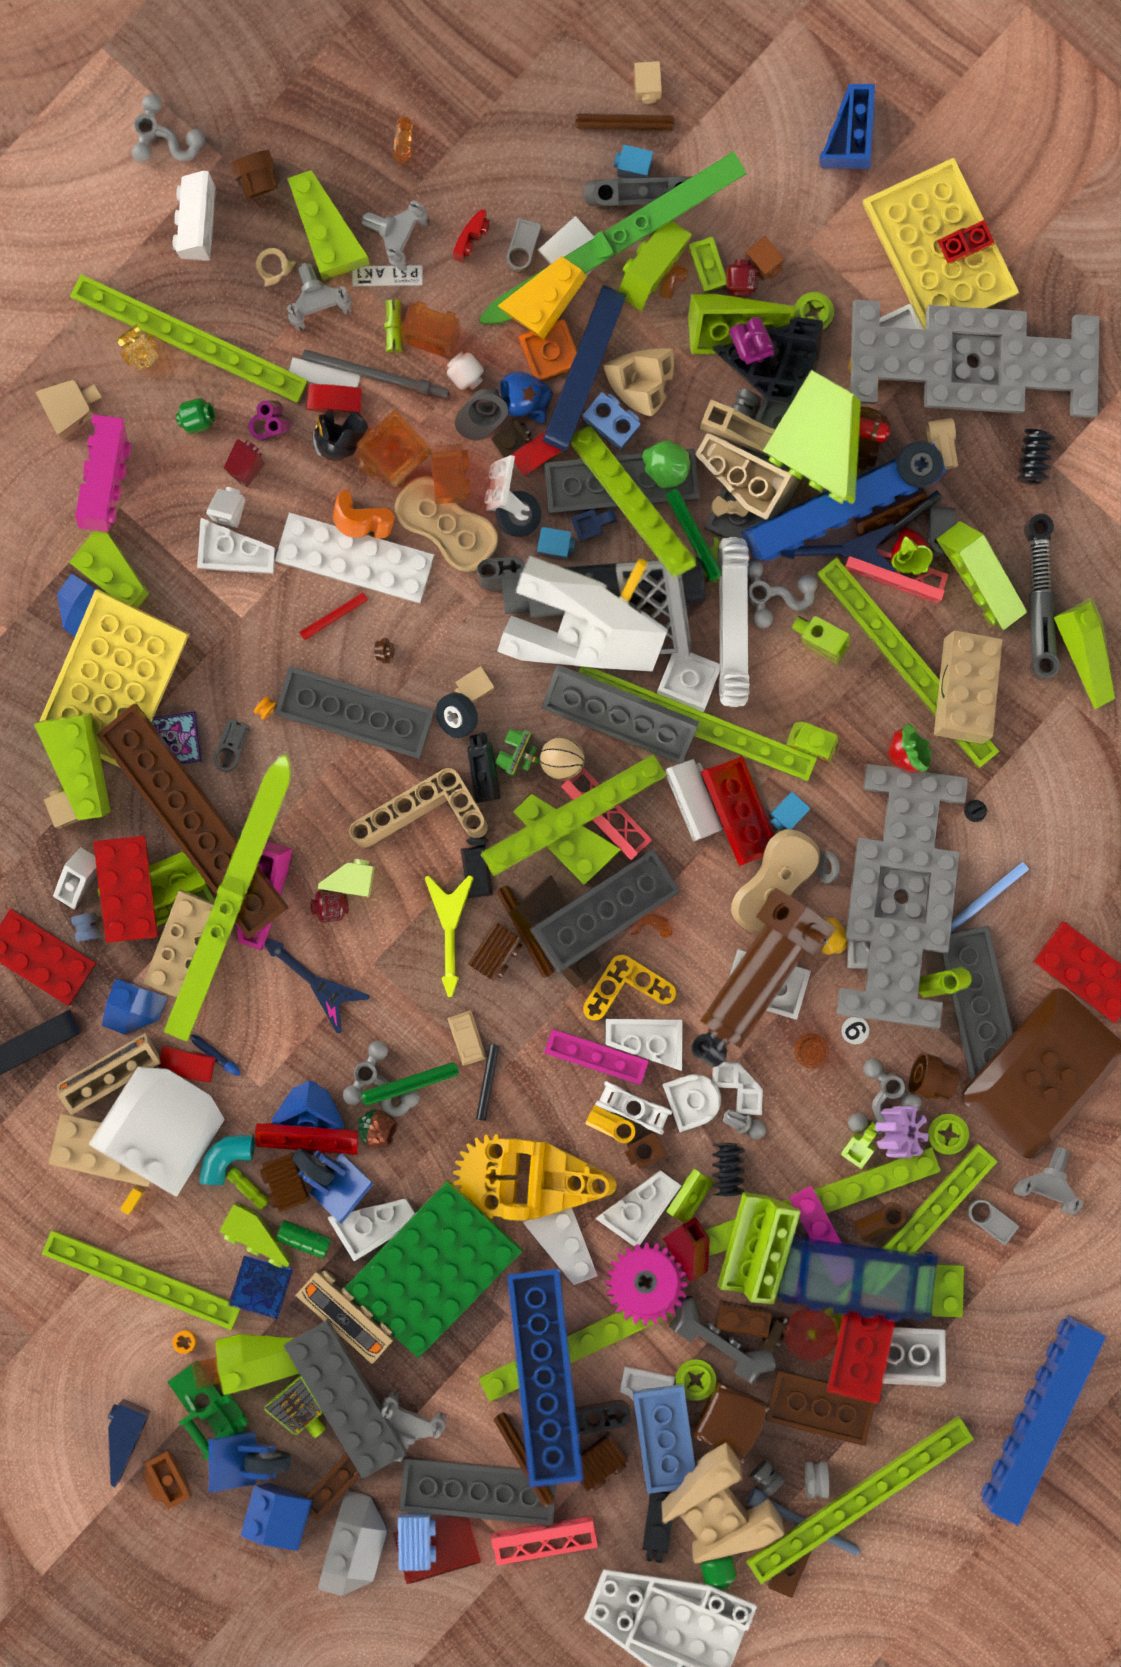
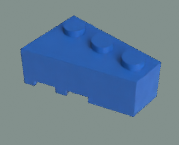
M849 84L833 128L828 135L824 150L819 157L821 168L871 169L876 99L875 84Z

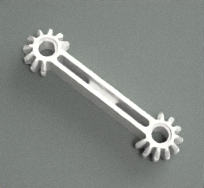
M737 537L723 538L719 544L718 566L722 571V576L719 577L720 677L718 687L721 703L724 706L730 707L744 706L748 701V694L750 693L747 593L749 549L746 540Z

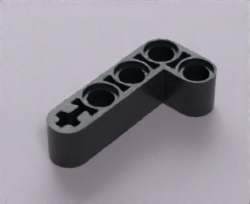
M612 1400L576 1407L579 1435L625 1426L630 1420L629 1406L622 1400ZM620 1408L621 1412H625L622 1413V1418L617 1419L616 1415H612L615 1414V1409ZM603 1410H607V1415H609L607 1422H605V1414ZM595 1412L601 1418L598 1423L591 1424L586 1420L587 1415Z

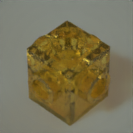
M137 324L116 338L124 350L120 353L128 366L134 364L138 371L150 367L159 358L154 350L158 345L150 334L144 336Z

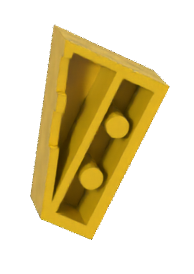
M561 256L500 303L498 307L509 317L544 340L587 276L580 268Z

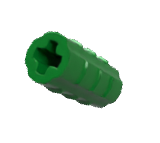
M287 1220L283 1221L276 1237L278 1242L321 1259L325 1258L332 1238L321 1233L309 1230V1228H304Z

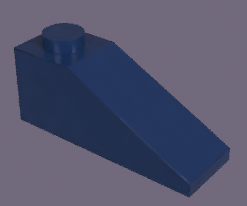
M125 1399L118 1405L114 1404L108 1415V1418L111 1419L108 1427L110 1485L113 1487L119 1484L151 1413L150 1410Z

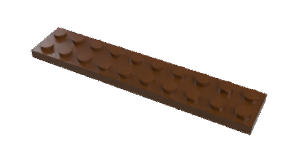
M137 703L132 704L96 735L217 896L218 888L222 885L239 839ZM258 865L235 921L248 939L289 908Z

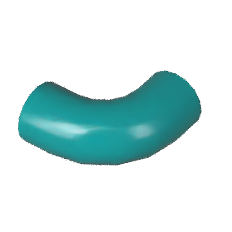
M254 1135L226 1136L214 1143L204 1155L199 1184L225 1185L226 1168L231 1162L236 1160L252 1161L255 1151Z

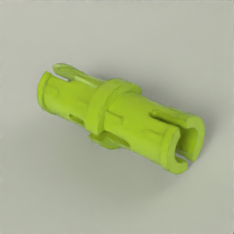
M392 299L385 301L386 322L384 323V330L387 331L386 352L393 353V343H395V353L402 352L401 330L404 329V324L401 322L402 301L395 299V310H393Z

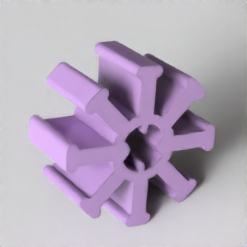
M893 1106L892 1109L885 1108L881 1112L886 1122H877L875 1130L885 1132V1136L880 1141H877L879 1149H888L887 1157L911 1158L912 1156L922 1154L923 1149L920 1148L918 1142H927L928 1133H920L919 1128L924 1123H927L924 1115H916L917 1107Z

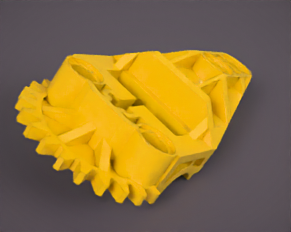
M489 1134L484 1135V1143L480 1137L475 1138L476 1147L472 1143L466 1144L469 1153L464 1150L460 1151L464 1160L455 1161L461 1167V1170L453 1171V1174L460 1176L459 1180L453 1182L454 1185H461L460 1191L479 1209L487 1213L490 1219H493V1216L509 1220H535L609 1196L614 1193L617 1186L616 1180L611 1174L545 1141L510 1137L500 1138V1134H495L493 1140H491ZM497 1144L503 1149L501 1157L497 1155L495 1150ZM520 1153L531 1155L527 1204L516 1203L517 1179L504 1178L498 1180L497 1177H494L495 1172L497 1175H518ZM575 1176L581 1180L582 1185L580 1189H577L574 1185ZM600 1179L606 1184L604 1192L598 1188V1181ZM493 1195L497 1197L499 1202L497 1208L491 1203Z

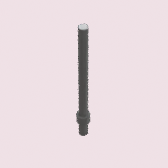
M304 350L302 355L303 360L412 389L420 395L428 396L430 394L444 399H448L450 389L432 385L431 381L423 379L417 381L309 350Z

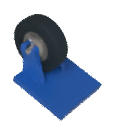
M300 1147L292 1157L295 1164L301 1169L298 1175L313 1186L310 1191L312 1196L341 1224L374 1184L345 1154H340L336 1160H333L320 1150L313 1154L309 1150Z
M256 1432L209 1439V1492L256 1484V1479L268 1480L269 1478H276V1473L285 1472L291 1468V1454L276 1450L275 1445L256 1443Z

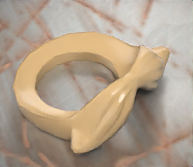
M269 248L258 255L256 269L265 280L264 285L270 286L278 283L282 276L288 275L296 262L289 261L280 249ZM270 254L277 255L282 261V272L275 276L266 273L262 268L263 259Z

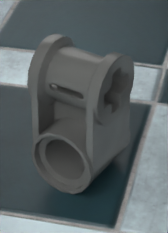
M934 506L929 508L927 542L931 547L933 556L938 557L945 554L943 549H939V545L934 542L939 536L955 525L956 508Z

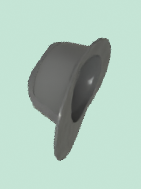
M496 388L493 390H478L456 415V429L461 436L469 440L483 439L504 421L508 415V406Z

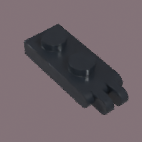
M484 732L478 735H471L469 738L470 746L467 751L475 802L484 803L501 799L492 743L488 742L487 735Z
M670 1492L649 1494L642 1550L647 1551L646 1561L651 1562L653 1552H657V1563L662 1562L663 1553L668 1554L673 1519L666 1523L662 1521V1502Z

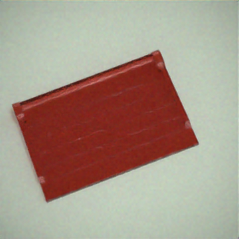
M446 1516L435 1520L436 1534L431 1536V1546H436V1562H431L430 1570H403L407 1585L481 1563L469 1517ZM398 1531L393 1532L399 1554Z

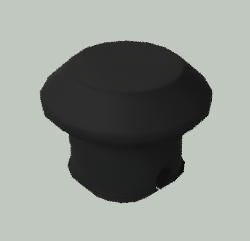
M971 800L966 804L964 813L968 820L979 822L985 818L987 808L982 801Z
M484 835L480 838L470 837L466 842L471 846L486 845L489 840Z

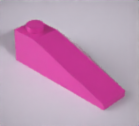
M267 841L258 866L281 895L288 874L292 848ZM236 923L238 943L259 950L264 948L271 923L249 939Z

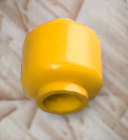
M823 917L824 920L836 929L821 951L827 955L833 953L840 954L848 946V939H845L846 928L836 918Z

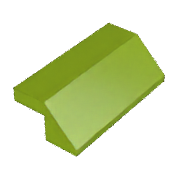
M184 852L150 865L157 926L167 922L178 891L181 889L208 901L215 902L211 888Z
M743 1192L717 1284L719 1289L743 1292L750 1302L774 1305L800 1210L767 1195Z

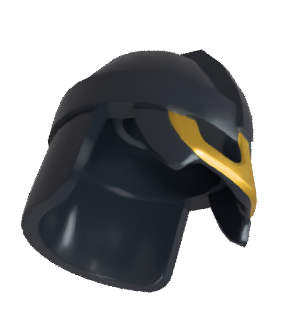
M330 409L325 414L318 415L313 432V443L317 454L331 461H341L354 455L359 442L368 429V424L360 414L354 411L349 414L342 426L335 424L334 415Z

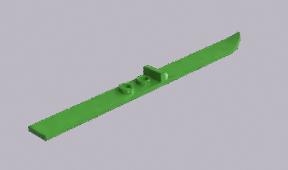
M733 151L606 231L596 233L593 239L570 252L564 258L586 274L747 173ZM540 272L492 302L480 317L479 323L485 325L502 324L512 320L498 305Z

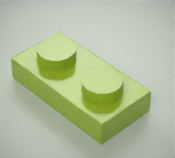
M713 236L689 244L688 248L703 293L706 294L724 288L726 285V275Z
M693 1169L666 1212L686 1223L695 1213L714 1180Z

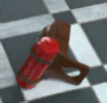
M860 407L858 446L861 447L860 451L863 454V459L857 461V468L863 470L867 467L872 448L877 443L884 444L891 434L890 423L887 421L888 417L870 407Z

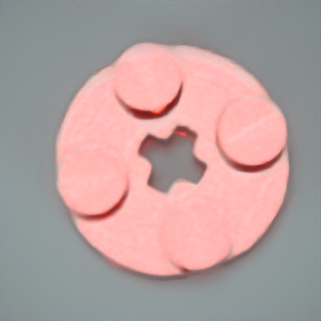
M807 1308L797 1311L789 1319L786 1326L788 1330L787 1336L785 1335V1342L788 1349L798 1358L808 1362H815L826 1357L838 1341V1334L836 1333L833 1320L828 1314L817 1309ZM808 1329L816 1330L813 1340H806Z

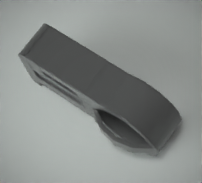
M234 719L227 721L218 748L213 756L214 764L220 771L228 773L238 767L242 754L240 749H242L247 735L246 730L250 731L248 724L238 723ZM228 750L221 767L218 765L217 757L222 751ZM232 753H234L235 762L232 766L228 767Z

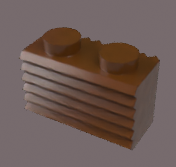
M495 922L468 965L492 981L496 977L501 979L509 967L505 964L510 955L515 958L523 946L519 943L521 938L498 922Z
M294 1152L264 1162L262 1164L263 1169L260 1170L264 1184L269 1183L272 1193L269 1194L270 1203L273 1208H278V1212L310 1201L303 1178L298 1175L300 1169L292 1159Z
M720 1300L715 1326L720 1330L768 1338L772 1315L768 1308L763 1309L762 1307L758 1308L757 1306L753 1307L747 1304L743 1306L742 1303L738 1305L737 1302L733 1304L732 1301L728 1303L727 1301L723 1302Z
M610 1432L581 1453L584 1479L579 1482L587 1492L592 1488L596 1491L606 1483L605 1479L612 1473L618 1475L627 1467L625 1463L628 1462V1456Z

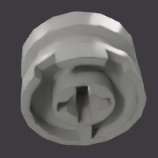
M812 1461L805 1462V1491L807 1499H814L815 1496H820L821 1499L828 1498L829 1473L826 1461H820L819 1464H813Z

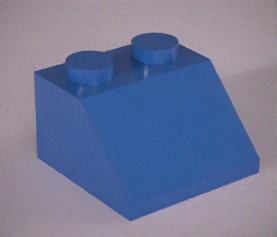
M272 1483L255 1485L241 1537L265 1546L299 1550L312 1499Z

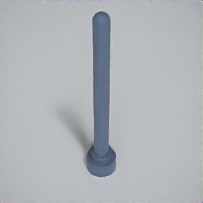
M755 1486L748 1496L746 1505L751 1508L756 1507L767 1500L768 1496L762 1489ZM770 1500L785 1520L798 1525L806 1519ZM837 1534L826 1540L852 1555L860 1553L859 1546Z

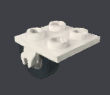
M510 455L495 461L491 465L489 470L491 484L490 489L486 491L484 502L487 504L486 511H495L497 524L503 532L513 537H523L531 534L538 527L541 520V508L538 501L531 494L524 491H509L515 456Z

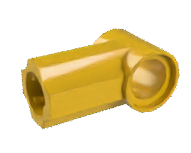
M594 1104L585 1123L621 1143H628L636 1134V1125L632 1120L623 1118ZM621 1124L629 1125L632 1131L631 1135L621 1137L617 1131L618 1126Z

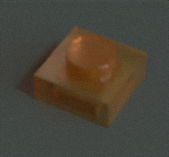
M217 1357L192 1363L196 1389L221 1384Z

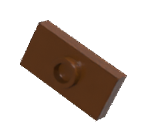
M811 1551L770 1579L768 1588L793 1598Z

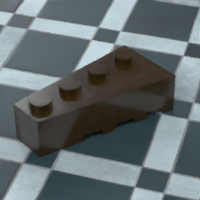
M552 875L540 882L508 914L545 954L530 929L568 904ZM592 950L562 970L561 973L575 988H578L591 979L602 967Z

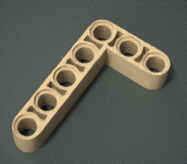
M446 768L354 821L349 828V835L358 846L362 848L370 847L446 801L449 802L461 825L470 837H483L488 830V824L459 774L452 768ZM448 778H455L456 782L453 786H444ZM426 791H434L431 799H423V794ZM460 799H468V804L465 807H457ZM404 804H412V808L409 812H401V808ZM384 816H389V823L380 826V819ZM472 820H481V824L478 828H469V824ZM368 829V834L365 838H357L360 830Z

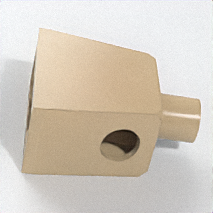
M75 380L35 392L57 435L62 440L92 419L94 412L89 404L102 398L95 384L82 390Z

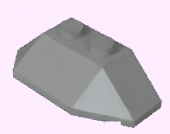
M347 1489L319 1581V1590L344 1596L373 1582L388 1529L371 1495Z

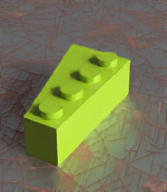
M312 170L287 178L322 280L324 281L369 266L368 256Z
M959 521L936 539L973 594L974 601L985 612L983 616L989 625H996L1004 630L1027 613L984 534Z
M92 713L47 719L34 723L77 820L103 817L110 813L111 809Z
M531 794L513 812L526 826H529L557 809ZM584 826L546 846L583 885L621 850Z

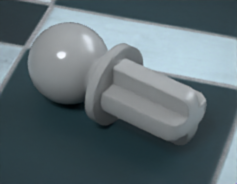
M731 1109L724 1113L723 1122L736 1128L739 1133L744 1134L746 1132L754 1140L760 1139L765 1135L766 1127L761 1120H752L750 1115H742Z

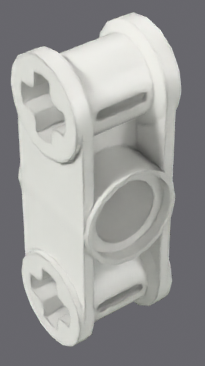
M605 1081L604 1085L606 1087L602 1096L595 1103L597 1106L620 1114L642 1124L647 1129L663 1135L664 1130L662 1128L668 1115L672 1114V1110L657 1103L647 1101L626 1091L622 1087ZM611 1092H614L611 1101L608 1102ZM630 1101L640 1103L641 1111L638 1114L633 1115L627 1111V1104ZM658 1113H660V1116H659V1118H658V1120H657V1123L655 1124V1123H654V1122H655V1119H656Z

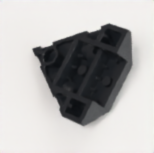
M797 317L789 320V324L775 328V326L766 328L774 345V354L763 358L761 362L756 361L746 365V362L741 360L734 343L726 346L720 344L712 347L714 352L770 403L790 406L811 370L814 372L816 370L820 356L823 320Z

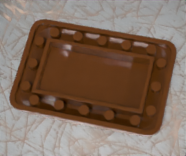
M1062 988L1053 989L963 1091V1102L1017 1153L1025 1158H1034L1073 1119L1121 1061V1040L1068 991Z

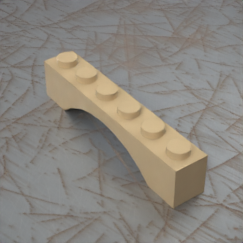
M710 400L701 422L700 430L770 457L763 450L775 429L751 419L732 407Z

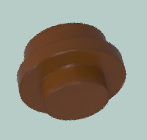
M388 638L376 641L374 647L376 660L389 663L390 659L394 657V645L390 643Z

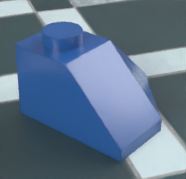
M71 573L57 593L63 629L76 636L96 589Z
M122 978L115 979L106 1002L102 1026L126 1035L152 1024L160 1019L168 996Z
M310 1080L292 1088L271 1122L276 1125L339 1130L344 1127L343 1120L329 1091Z

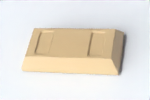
M472 1010L448 1017L447 1019L462 1065L465 1066L487 1059Z

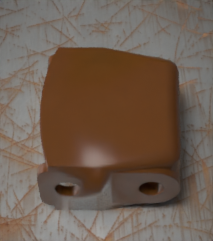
M718 1382L696 1423L693 1437L715 1449L727 1443L740 1462L744 1463L745 1456L754 1445L761 1431L765 1413L769 1411L770 1407L763 1400L751 1394L737 1390L723 1382Z

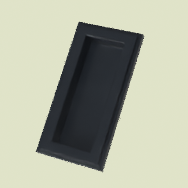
M486 845L461 848L465 879L468 876L474 877L468 899L493 895L489 867L481 856L482 852L486 850Z

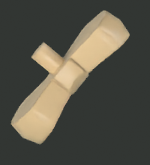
M717 496L711 505L712 512L716 517H721L725 514H736L744 518L749 513L738 500L727 502L721 496Z

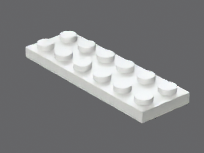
M289 513L275 562L421 604L435 556L434 554L368 535L359 538L349 537L340 532L334 525Z

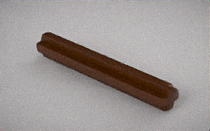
M578 113L575 117V126L577 129L672 131L674 129V116Z
M508 885L497 890V894L507 912L518 904ZM510 916L542 977L546 978L552 975L554 969L547 956Z
M505 1412L500 1413L494 1418V1422L529 1481L526 1447ZM548 1485L532 1487L543 1507H548L555 1502V1497Z

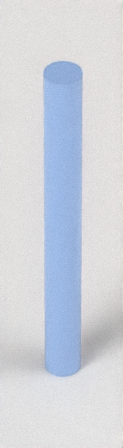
M1020 863L953 918L951 933L1027 872L1029 868L1026 864Z

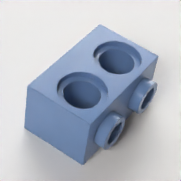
M601 392L582 415V421L591 426L594 431L621 452L640 430L641 423L638 422L640 419L631 410H627V412L619 406L620 402L613 395L608 394L606 396ZM600 407H606L609 409L610 414L603 418L598 416L596 411ZM619 423H626L630 430L627 433H619L616 430V426Z

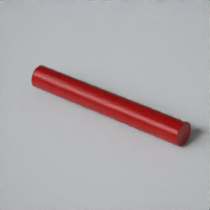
M364 592L358 594L299 632L305 641L368 601Z

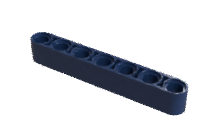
M606 285L602 286L543 437V443L566 452L627 294Z

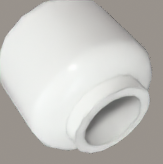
M460 352L447 363L449 367L447 375L460 390L468 387L473 390L483 381L480 376L483 374L484 368L471 353L463 354Z

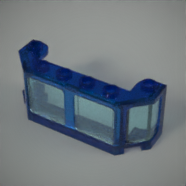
M794 1234L777 1297L782 1298V1302L805 1304L807 1309L822 1311L823 1307L833 1308V1312L838 1314H848L849 1311H857L859 1316L874 1318L875 1314L885 1315V1319L890 1321H901V1317L925 1321L926 1318H932V1302L939 1255L936 1252L924 1251V1253H918L917 1251L906 1252L810 1239V1237H797V1234Z

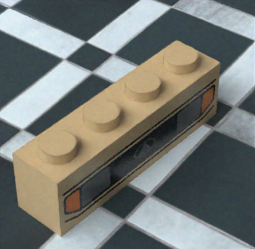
M144 1033L58 1083L57 1095L70 1115H73L126 1084L138 1066L153 1068L160 1064L159 1052L147 1033Z
M318 1269L298 1291L296 1296L322 1320L329 1319L336 1332L373 1364L393 1341L394 1336L391 1334L393 1331L383 1322L379 1323L372 1317L374 1314L364 1305L360 1306L353 1300L354 1296L344 1289L345 1287L341 1289L334 1283L336 1279L327 1270L322 1272Z

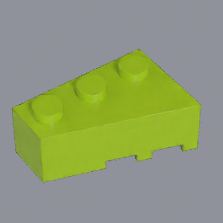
M670 221L649 235L651 238L648 242L644 240L636 251L637 257L635 259L630 258L622 270L625 272L618 291L627 294L626 302L639 311L644 309L651 292L657 290L659 287L658 283L666 273H669L685 250L692 235L675 222Z
M94 530L69 561L71 565L111 596L136 608L149 595L148 590L109 532Z

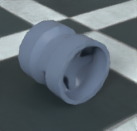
M96 912L71 917L72 925L76 927L74 935L76 942L101 937L100 929L95 925L98 920Z

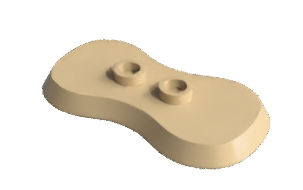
M419 476L410 481L398 495L394 510L400 524L407 530L432 540L438 546L446 561L455 569L465 572L475 571L481 561L490 559L494 554L499 541L494 525L485 517L466 511L459 506L448 488L440 480L431 476Z
M793 829L782 830L770 839L765 848L760 869L749 882L737 891L731 904L732 916L741 927L749 932L759 934L765 924L757 919L756 916L774 889L777 888L792 897L795 890L815 873L821 856L816 842L806 834Z

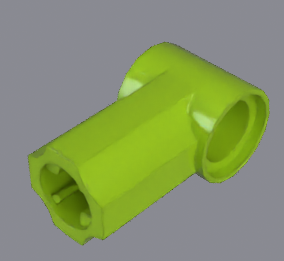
M957 967L951 970L922 975L919 978L918 993L923 998L964 990L971 984V974L966 968Z

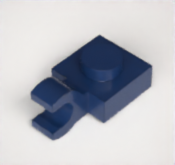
M592 509L571 517L579 543L603 534L601 526L617 522L614 510L596 516L595 510Z

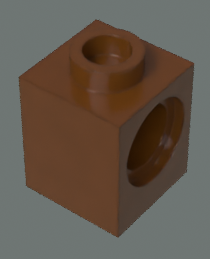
M650 1131L628 1143L627 1147L629 1150L625 1152L631 1165L637 1164L639 1169L666 1155L654 1131ZM641 1144H648L651 1147V1153L647 1157H640L637 1154V1148Z

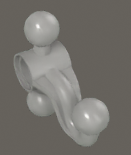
M154 94L146 95L142 100V107L145 113L138 115L134 121L139 143L133 146L132 157L139 163H145L150 159L152 152L148 144L155 142L158 137H164L167 139L169 150L175 159L182 162L193 160L197 156L199 149L206 143L205 134L199 129L189 131L186 136L189 149L181 151L176 134L169 128L157 125L154 118L155 114L162 107L161 99ZM150 124L153 126L150 132L141 131L143 125Z
M755 559L748 560L747 577L751 581V586L747 589L748 603L756 607L753 621L757 627L767 628L773 622V615L766 609L765 602L771 596H781L786 604L795 611L807 610L813 604L814 592L817 588V581L813 576L804 575L798 580V589L804 594V599L797 601L786 587L769 586L766 582L761 581L760 576L763 573L761 562ZM754 588L761 589L764 592V599H755L752 590Z
M377 1040L372 1042L368 1048V1059L356 1065L354 1070L355 1082L353 1085L346 1087L343 1092V1099L347 1104L356 1105L361 1102V1093L364 1085L374 1083L381 1086L390 1083L385 1077L377 1074L375 1066L378 1060L384 1059L388 1054V1047L383 1041ZM363 1066H368L372 1069L373 1075L369 1079H362L358 1074V1070ZM417 1090L400 1095L401 1104L399 1106H393L391 1098L381 1101V1106L388 1115L394 1117L402 1116L411 1107L419 1103L420 1094Z
M872 1058L864 1063V1074L869 1078H877L880 1081L881 1091L875 1096L872 1103L873 1113L877 1122H886L881 1112L883 1111L882 1104L887 1098L901 1099L902 1106L920 1108V1096L908 1093L905 1090L903 1080L895 1072L885 1073L882 1063L877 1059ZM889 1080H897L899 1083L897 1089L894 1091L886 1090V1084ZM861 1113L853 1114L848 1120V1126L853 1132L864 1134L869 1127L866 1116ZM878 1131L875 1137L880 1136L884 1132Z

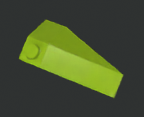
M692 294L688 313L691 354H717L713 351L712 347L720 344L726 346L733 343L729 334L733 326L737 324L746 325L750 319L755 317L761 318L766 328L771 326L778 328L789 324V320L794 319L796 308L791 305L720 294Z
M1093 597L1055 616L1054 619L1094 709H1098L1115 699L1103 620Z
M240 1333L216 1339L217 1366L224 1395L299 1374L284 1348V1344L295 1337L286 1338Z

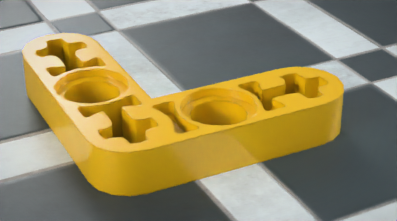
M617 955L611 960L584 1003L583 1012L590 1020L601 1019L625 982L661 1004L671 1003L675 999L676 990L671 983L630 957ZM625 959L627 961L626 966L629 968L627 971L622 970L619 973L618 977L623 978L620 983L614 977L607 976L609 970L613 974L617 969V966L614 965L616 960L621 962ZM640 972H646L650 976V983L645 987H641L636 983V976ZM655 978L660 980L657 986L663 989L666 986L670 988V998L665 997L661 1000L659 998L660 993L654 989L652 994L647 992L653 986ZM605 980H611L615 984V991L610 995H606L601 991V984ZM595 992H598L601 997L609 999L607 1004L602 1001L599 1005L601 1013H595L591 1016L588 1005L596 1003L598 998L593 996Z

